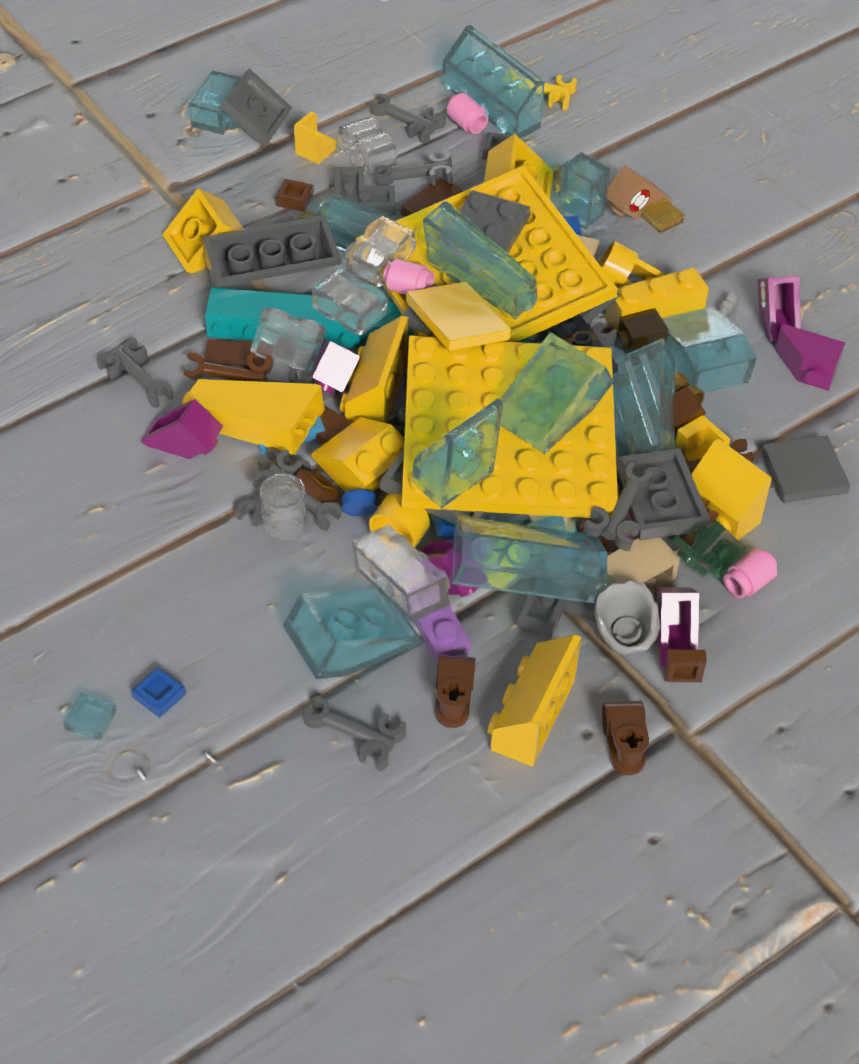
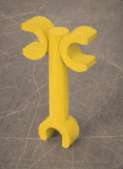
M505 70V77L501 79L500 90L512 92L516 89L548 95V107H552L555 102L563 103L562 110L566 111L569 108L570 95L576 92L577 78L573 77L570 83L562 82L563 75L559 74L556 77L555 85L520 78L519 74L514 70Z

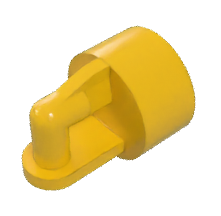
M615 240L608 246L599 261V265L617 288L634 284L627 279L630 273L644 281L664 276L658 269L638 259L637 252Z
M388 493L370 518L369 528L373 536L388 549L398 553H409L414 550L430 526V513L420 508L401 507L402 495Z

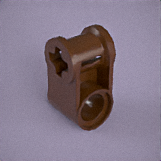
M438 655L435 715L438 722L445 727L458 728L468 720L471 691H473L476 658Z
M642 700L603 703L602 726L604 735L607 738L611 764L617 772L623 775L638 774L645 766V752L649 746L644 704Z

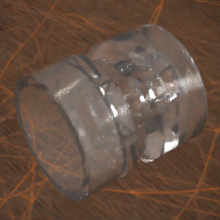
M286 473L268 477L262 482L259 489L262 528L266 534L275 539L288 540L295 538L305 530L307 525L305 485L296 476Z

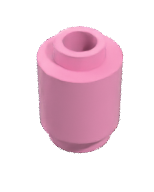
M467 93L456 94L448 101L447 115L463 130L477 134L486 127L488 123L486 110Z
M396 258L392 263L387 264L383 280L386 282L388 290L407 295L408 291L433 287L434 272L429 271L427 266Z
M758 548L751 550L728 568L727 574L724 576L726 588L736 598L741 599L745 596H752L777 576L776 560L767 551Z

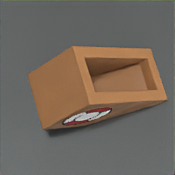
M626 165L622 167L603 192V195L611 201L608 205L611 210L621 217L626 213L634 219L668 204L672 199L653 182Z

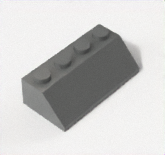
M326 215L203 237L206 269L211 285L216 288L341 265V258Z

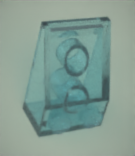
M714 307L662 318L669 329L666 350L677 372L685 375L689 379L691 386L696 385L706 393L750 383L757 357L745 334Z
M550 332L488 417L545 454L596 407L614 381L606 366Z
M499 398L448 432L431 447L422 450L413 461L412 483L441 509L494 471L504 403Z
M387 589L300 594L283 624L284 629L316 679L348 676L419 646L422 641Z

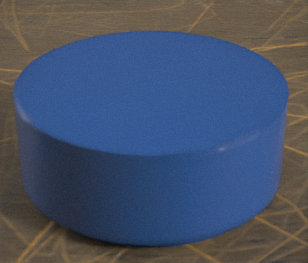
M350 490L342 496V511L347 515L367 516L377 510L376 495L369 490Z

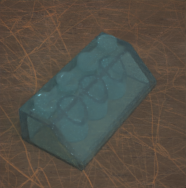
M466 26L443 60L442 85L455 95L463 92L467 93L486 110L488 121L506 135L516 134L519 138H522L540 129L545 81L473 26Z
M457 515L455 518L452 584L595 603L597 596L607 586V551L598 537H591L583 533Z

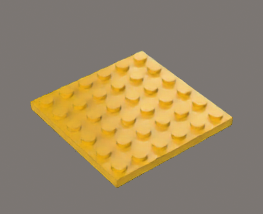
M524 165L356 238L358 249L402 315L409 306L406 302V295L388 290L386 282L383 280L387 264L392 263L396 258L427 266L429 271L434 272L433 287L467 282L511 328L510 339L506 340V342H519L617 297V287ZM472 190L530 206L531 216L505 260L446 243L445 234ZM412 329L416 336L436 337L434 333H432V335H428L426 333Z
M409 336L401 507L591 518L590 515L593 507L598 506L605 509L610 517L618 501L612 348L501 341L448 351L437 337Z

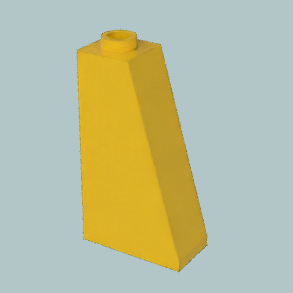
M198 379L192 389L186 392L182 401L183 405L196 399L223 425L219 433L221 435L257 445L262 443L268 448L274 447L279 451L287 449L289 454L292 455L296 454L308 436L310 428L315 425L317 417L321 416L325 410L321 385L305 383Z

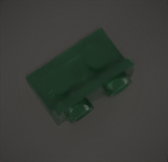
M716 520L711 526H706L699 532L696 542L692 547L678 535L672 540L681 548L676 553L701 576L704 577L709 572L717 580L723 576L728 568L747 549Z

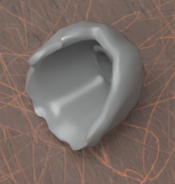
M626 580L622 583L608 585L597 596L594 617L603 642L612 651L622 656L648 651L658 637L661 624L658 604L654 602L652 593L647 586L641 582Z

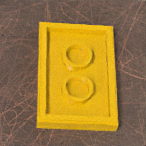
M467 282L407 292V304L448 351L510 339L511 328Z

